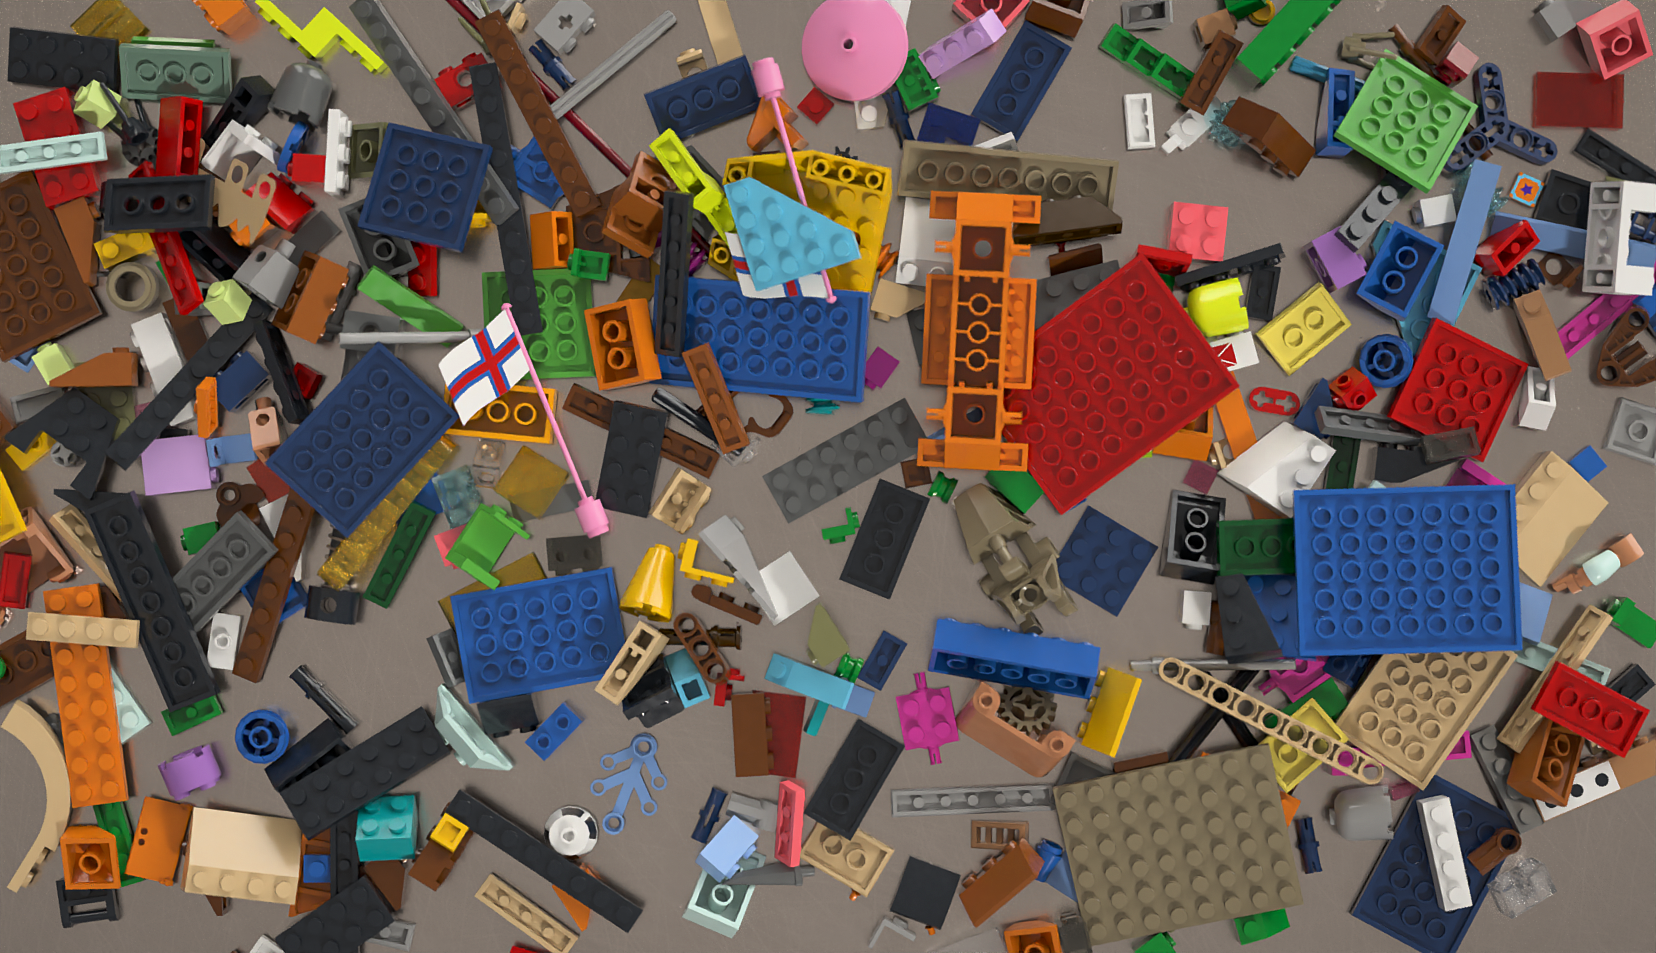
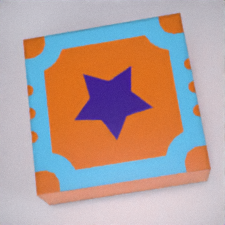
M1519 172L1507 198L1532 209L1545 183Z

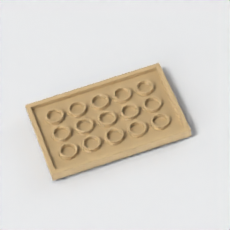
M1513 651L1382 654L1350 699L1346 708L1341 712L1335 724L1348 737L1349 742L1424 791L1518 655Z

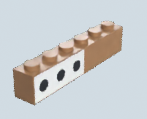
M1656 734L1651 737L1642 735L1635 738L1625 758L1607 750V755L1599 759L1593 756L1581 761L1582 766L1577 767L1567 807L1557 806L1532 798L1543 822L1655 776Z

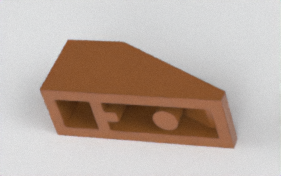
M83 196L54 208V211L84 284L93 287L97 281L99 256L94 243L100 241L101 224L98 217L101 216V213L95 201L91 202V200Z
M126 347L112 348V353H103L50 380L49 386L55 388L138 387V354L129 352V348Z

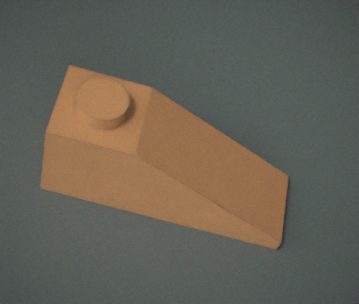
M1540 289L1514 299V311L1545 381L1572 372Z

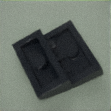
M910 856L896 890L890 912L941 930L961 875Z

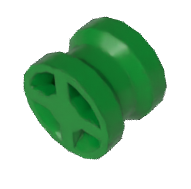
M938 471L927 495L931 497L937 496L941 498L943 503L947 504L958 480L955 478L949 479L945 477L943 472Z
M845 653L841 657L834 676L844 677L849 682L855 683L864 660L861 658L854 659L849 653Z

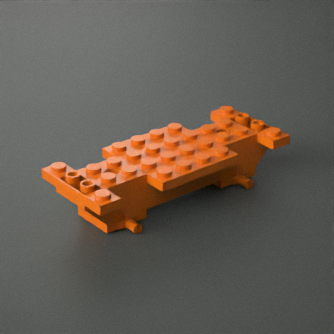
M931 191L929 218L956 220L955 235L952 242L935 240L936 246H946V248L935 247V252L951 253L954 260L953 275H926L921 384L948 385L947 402L944 409L927 408V413H936L938 415H926V420H943L945 439L918 438L917 466L1027 472L1028 444L1001 442V431L1004 423L1021 425V419H1011V417L1022 418V412H1005L1003 390L1004 388L1031 389L1037 279L1009 278L1013 256L1030 257V252L1019 250H1030L1031 246L1014 245L1012 222L1040 224L1041 196ZM984 240L990 243L991 252L988 256L980 257L975 252V246L979 241ZM973 406L979 407L983 413L982 418L976 422L969 420L967 417V410Z

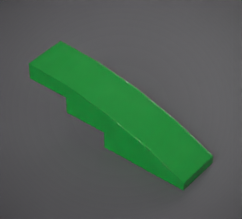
M1116 23L1111 25L1098 46L1179 99H1181L1194 75L1192 71L1166 53H1161L1143 39L1136 38Z

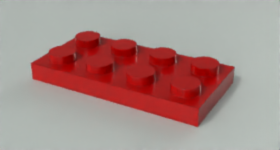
M1557 660L1530 708L1622 758L1626 757L1650 712L1649 709Z

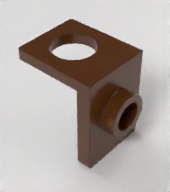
M1553 252L1547 253L1537 263L1544 278L1556 290L1572 287L1580 279L1578 274L1584 269L1581 264L1572 267L1561 254ZM1550 259H1556L1561 264V270L1556 275L1549 274L1546 270V263Z

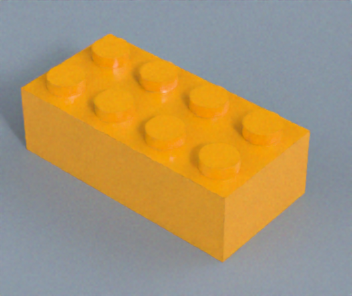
M445 383L443 401L458 414ZM514 385L506 393L479 409L464 426L459 417L444 434L552 444L554 430L536 387ZM542 388L555 418L558 391L556 389Z

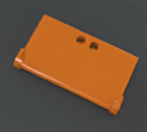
M145 796L124 874L158 881L166 886H173V877L190 813L194 806Z

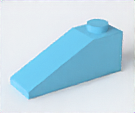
M775 653L772 656L764 678L844 710L854 683Z

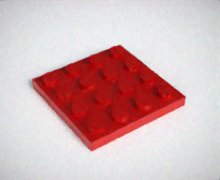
M1432 318L1414 356L1411 373L1402 382L1387 417L1483 463L1529 364L1438 318Z

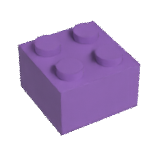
M1341 226L1303 246L1328 293H1332L1366 275L1364 269L1367 268V265L1361 254L1356 255V253H1353L1334 235Z

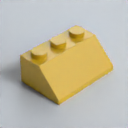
M1107 666L1105 671H1099L1095 686L1099 688L1096 696L1090 697L1086 707V711L1090 712L1086 723L1081 722L1077 732L1081 745L1115 758L1142 679Z

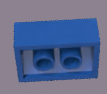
M1394 221L1356 294L1378 310L1404 322L1445 245Z

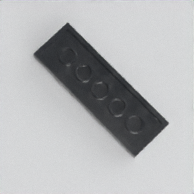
M421 706L280 792V795L304 836L309 841L451 753L426 711Z

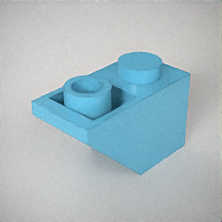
M686 648L665 656L674 684L685 708L711 697L701 672Z

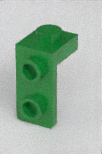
M1618 596L1617 599L1615 598L1606 610L1607 614L1613 618L1610 624L1646 648H1651L1656 641V620L1636 608V603L1628 597Z

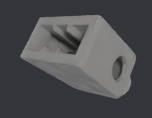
M281 238L275 250L261 244L257 246L232 278L265 302L282 309L299 273V268L288 260L296 246Z

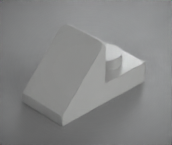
M1135 0L1122 3L1123 29L1130 31L1149 27L1165 29L1173 23L1172 0Z

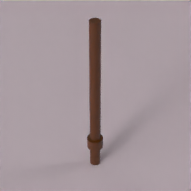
M1398 24L1390 28L1389 31L1395 33L1394 38L1401 48L1399 50L1404 57L1408 56L1416 68L1439 81L1422 56L1414 50L1416 43L1413 39L1410 41ZM1470 122L1463 132L1465 135L1474 130ZM1471 137L1469 141L1479 151L1481 149L1480 140ZM1489 149L1485 153H1483L1481 157L1485 161L1488 158H1490L1493 155V153Z

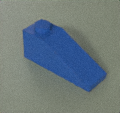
M1327 69L1317 124L1316 155L1343 158L1353 150L1352 147L1333 136L1355 98V71Z

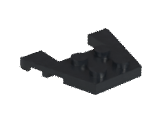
M74 387L10 432L4 439L27 454L43 432L47 433L86 461L85 466L70 486L92 501L96 494L95 490L100 475L102 476L103 473L102 469L107 457L105 451L113 444L120 419Z

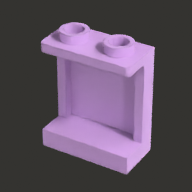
M198 435L155 439L141 454L145 495L154 496L167 493L216 489V483L219 482V471L217 466L210 467L206 440L211 439V436L201 438ZM214 446V455H216V446Z

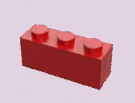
M184 96L161 98L155 177L198 175L202 100Z

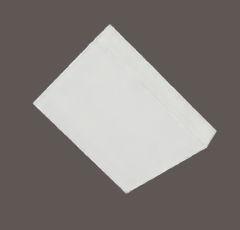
M790 551L760 570L778 614V617L773 619L765 611L774 626L819 597V594Z

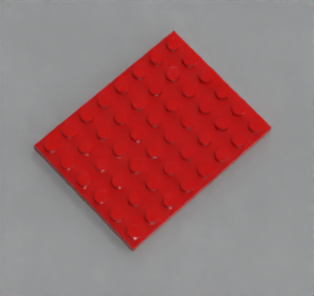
M1141 253L1034 332L1031 389L1004 388L1003 390L1005 412H1022V418L1011 417V419H1021V425L1004 423L1001 433L1008 443L1028 444L1027 469L1059 514L1063 515L1238 389L1240 385L1147 257Z

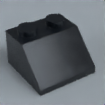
M536 692L477 703L485 734L493 733V738L509 736V730L520 729V733L536 731V725L542 723Z

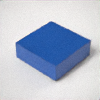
M1591 445L1585 447L1567 462L1587 482L1607 467Z

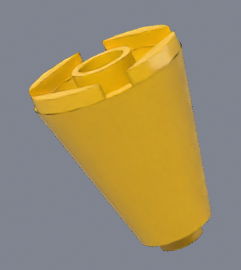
M655 544L654 548H648L620 600V610L636 617L639 614L647 616V620L670 622L673 613L675 555L670 552L671 548L661 544Z

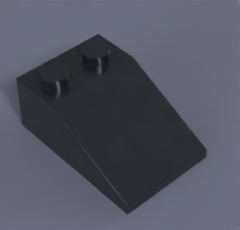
M1173 489L1162 548L1160 576L1211 585L1215 583V577H1218L1216 521L1225 520L1226 498Z

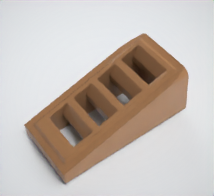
M973 820L971 848L1002 850L1008 844L1003 843L1004 829H1008V843L1011 840L1015 841V829H1019V840L1023 837L1029 843V822ZM981 827H986V842H981ZM992 828H997L996 842H992Z

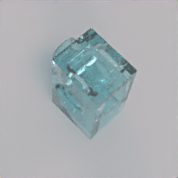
M468 464L431 478L451 529L467 524L480 503H482Z

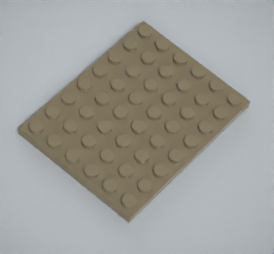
M1269 743L1073 782L1052 788L1088 947L1304 904Z

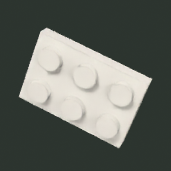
M329 109L324 191L332 197L344 198V191L349 189V175H345L346 164H350L351 150L347 148V137L352 135V121H348V116L339 109Z

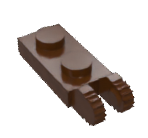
M695 584L691 588V595H693V598L698 599V601L755 625H759L764 615L759 614V607L745 602L744 606L733 603L735 597L723 592L716 596L713 594L711 587L704 586V584Z

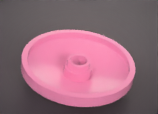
M826 0L810 17L802 38V58L809 77L823 92L845 101H865L885 92L900 76L908 55V35L904 22L896 9L885 0ZM853 41V46L849 49V44Z

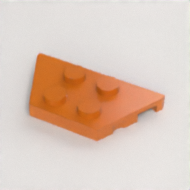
M330 828L309 841L302 834L295 905L290 904L289 917L312 911L330 899V883H304V855L330 854Z

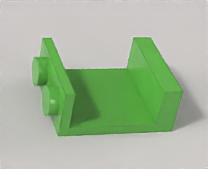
M480 503L445 559L478 582L495 591L500 581L489 574L490 569L514 533L526 540L530 535L521 529L523 527L521 522L511 516L508 519L505 518L507 512L493 504L490 508Z

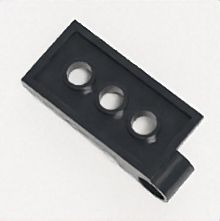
M212 174L107 179V181L101 183L99 211L105 214L103 231L105 233L129 234L211 230L215 177ZM190 197V205L186 209H180L181 200ZM164 198V206L160 210H154V203L158 199ZM136 199L139 200L137 209L131 212L128 211L129 203Z

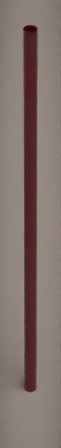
M445 0L480 34L475 24V21L479 20V18L461 0ZM533 72L546 99L553 104L560 97ZM572 109L563 115L626 178L630 176L632 168ZM692 227L691 241H696L698 243L697 247L700 250L704 249V254L709 258L711 245Z

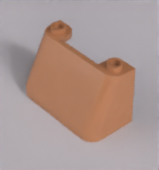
M31 506L22 509L19 512L27 531L0 544V578L4 552L8 551L33 555L28 593L48 579L52 583L66 581L74 571L72 563L36 511ZM0 606V625L4 622L3 617L8 607Z
M980 679L977 680L956 715L958 729L1034 777L1046 776L1067 755L1076 739L1059 729L1047 735L1041 733L1036 741L994 715L1000 705V696L989 684Z

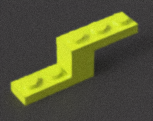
M269 0L255 1L261 7L257 12L269 23L274 19L280 25L277 30L287 40L290 41L292 38L300 43L297 49L308 59L314 56L320 61L334 44L342 38L339 43L350 54L356 51L361 55L362 58L359 62L370 72L376 69L381 74L388 67L385 62L325 7L301 30Z
M669 128L653 141L649 147L682 192L694 193L693 207L706 215L729 247L725 232L738 234L725 192L714 178L701 170L675 132Z

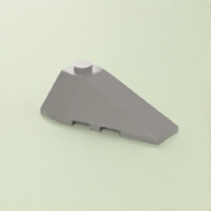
M727 515L722 516L698 535L716 556L730 568L733 575L745 585L749 593L771 618L775 619L778 617L777 611L748 541L741 532L745 529L735 516L731 519Z

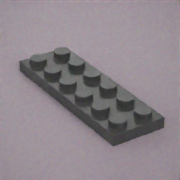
M903 398L762 477L789 524L918 453V438L927 437L907 400Z
M242 510L236 512L172 578L196 634L278 551L277 547Z

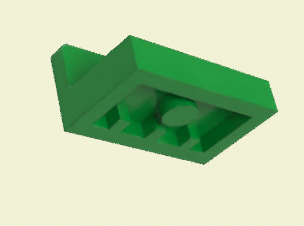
M916 48L908 51L905 66L895 81L909 112L932 101H937V93L941 92L936 79L929 78L926 67L918 57L920 54H918Z

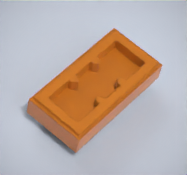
M206 377L196 388L194 413L197 414L198 437L208 438L218 427L217 381L213 377Z

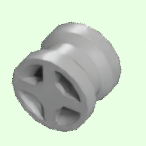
M56 442L50 451L53 462L61 467H74L82 459L59 442Z

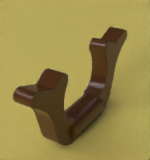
M769 394L771 398L778 399L783 404V412L773 425L766 429L760 427L755 419L750 417L748 425L744 427L745 432L757 433L767 438L779 435L794 413L793 406L787 397Z

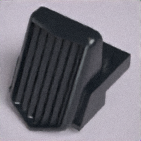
M663 653L657 657L651 667L622 700L623 713L626 718L630 720L638 717L646 728H650L685 709Z

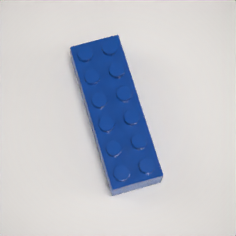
M952 618L937 619L928 671L1021 688L1030 687L1032 690L1089 699L1097 678L1101 647H1095L1087 642L1079 644L1067 642L1059 637L1052 639L1044 638L1035 633H1016L1008 628H988L980 623L965 624Z

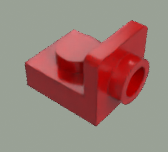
M730 668L731 676L729 680L745 681V675L740 674V669ZM718 671L717 679L722 676L723 672ZM728 681L725 684L716 685L715 706L724 707L726 701H731L733 685H729Z

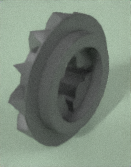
M149 125L151 130L148 131L149 136L145 142L153 147L144 148L142 153H140L138 147L130 144L125 145L123 140L121 141L122 154L129 163L137 167L144 161L152 162L153 165L156 164L158 129Z

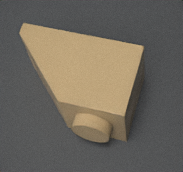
M880 278L870 311L875 313L874 318L890 322V318L898 319L906 313L925 305L926 293Z

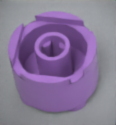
M206 744L203 748L202 746H197L173 756L174 761L167 763L165 760L157 765L169 795L174 796L175 801L191 795L190 792L197 787L201 791L213 787L220 780L219 776L222 775L209 744Z

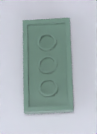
M121 43L119 46L122 98L161 100V98L184 96L202 100L203 102L225 103L232 92L230 48Z

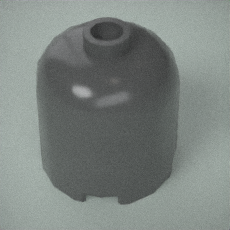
M307 60L306 63L296 62L287 66L268 103V110L278 116L279 111L290 116L288 119L290 123L296 124L300 120L307 124L309 129H312V127L318 129L333 88L330 77L322 71L323 66L311 60Z

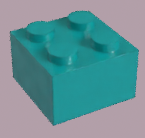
M414 795L379 797L358 810L355 840L360 861L415 859L418 812Z

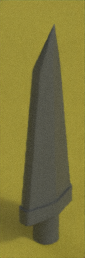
M777 863L737 872L731 879L726 880L721 885L802 886V877L814 876L815 869L813 865L800 866L799 863V866L790 868L784 863Z

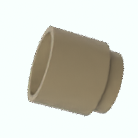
M126 262L116 266L109 273L106 281V292L110 301L117 308L124 311L140 312L150 308L156 302L160 292V283L155 272L148 266L135 262ZM127 272L139 274L145 283L143 295L138 300L132 302L123 300L116 290L119 277Z

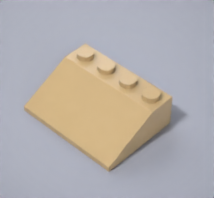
M1552 451L1543 452L1515 487L1519 571L1539 587L1544 584L1608 504L1580 474Z
M193 807L180 889L188 893L295 905L299 879L302 830L294 819Z

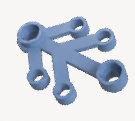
M640 733L632 739L630 747L615 754H605L600 760L601 767L609 771L614 769L617 763L633 758L630 768L603 780L596 779L590 785L592 794L601 796L606 790L623 783L613 811L608 813L602 822L603 829L608 834L615 835L623 830L625 825L623 813L633 788H635L640 799L643 814L651 816L657 811L658 805L655 800L651 799L640 774L643 762L652 777L651 786L655 790H663L667 786L668 781L667 777L661 774L654 758L657 751V742L650 734ZM640 742L648 743L649 749L646 752L639 749ZM611 757L614 761L613 766L606 767L603 762L604 759ZM656 777L663 778L664 785L662 787H657L654 784ZM595 783L603 784L604 789L602 792L594 790ZM651 802L654 805V810L647 812L644 809L645 803ZM617 818L619 826L616 828L611 827L609 820Z

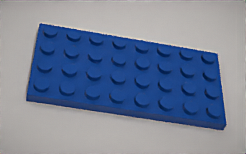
M659 274L655 275L652 324L654 340L656 338ZM689 277L684 352L709 342L729 391L861 403L864 400L871 292L831 289L833 297L836 296L834 303H828L826 301L827 298L810 296L764 299L744 296L739 281ZM657 354L662 379L650 381L649 383L695 387L683 356L673 357Z

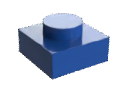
M330 854L304 855V883H330Z

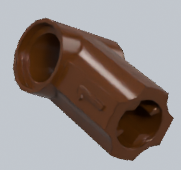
M1211 600L1210 623L1205 653L1225 656L1219 602Z
M1501 827L1494 832L1491 838L1470 853L1467 858L1483 876L1507 856L1519 851L1522 845L1521 837L1513 829ZM1506 834H1512L1513 843L1511 846L1502 847L1501 838Z

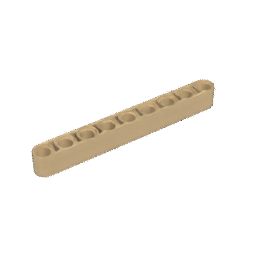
M1166 658L1161 662L1159 675L1166 683L1362 783L1376 784L1382 779L1384 774L1383 767L1377 760L1176 658ZM1168 663H1174L1179 668V674L1174 678H1168L1163 673V667ZM1197 675L1203 679L1204 685L1202 689L1194 691L1189 688L1188 679L1191 676ZM1217 688L1225 689L1228 692V700L1224 703H1217L1213 699V691ZM1246 700L1252 704L1253 712L1251 715L1243 716L1238 712L1237 706L1239 702ZM1267 713L1274 714L1278 719L1277 726L1273 729H1268L1263 725L1262 719ZM1291 726L1301 728L1303 736L1299 741L1294 742L1288 738L1287 731ZM1321 738L1326 741L1328 748L1324 754L1314 752L1312 748L1314 740ZM1342 751H1347L1352 755L1353 760L1348 767H1342L1338 763L1337 758ZM1367 764H1373L1377 768L1378 773L1373 780H1368L1363 775V768Z

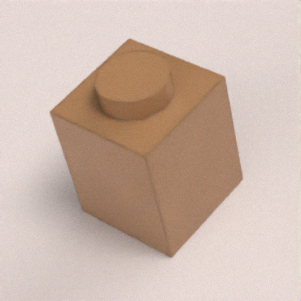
M1227 8L1198 18L1193 23L1202 49L1210 46L1218 30L1234 37L1236 35L1235 30L1238 29L1235 16L1233 14L1229 15Z

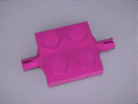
M1317 656L1316 661L1296 659V670H1269L1271 678L1258 686V688L1265 696L1278 687L1294 703L1331 677V675L1323 671L1329 656Z
M920 672V677L919 673H915L917 690L910 694L896 696L905 749H928L930 764L935 765L936 762L940 764L942 761L939 747L945 743L960 740L950 686L938 689L927 688L925 672Z

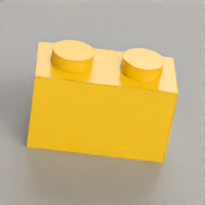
M150 233L115 234L94 243L104 269L112 271L122 263L135 262L156 253Z

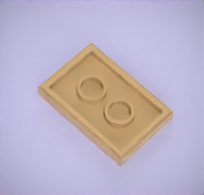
M816 821L801 846L800 858L867 897L892 856L894 849L859 828L851 841Z

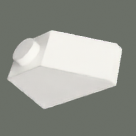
M1528 366L1525 371L1519 402V426L1546 431L1556 408L1554 378L1545 381L1540 368Z

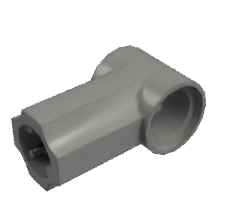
M732 792L725 815L729 817L735 815L742 821L752 823L754 827L775 833L778 803L764 799L759 801Z

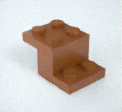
M640 151L635 156L630 176L612 194L601 232L647 259L653 254L658 234L662 230L664 191H681L660 161L643 151Z

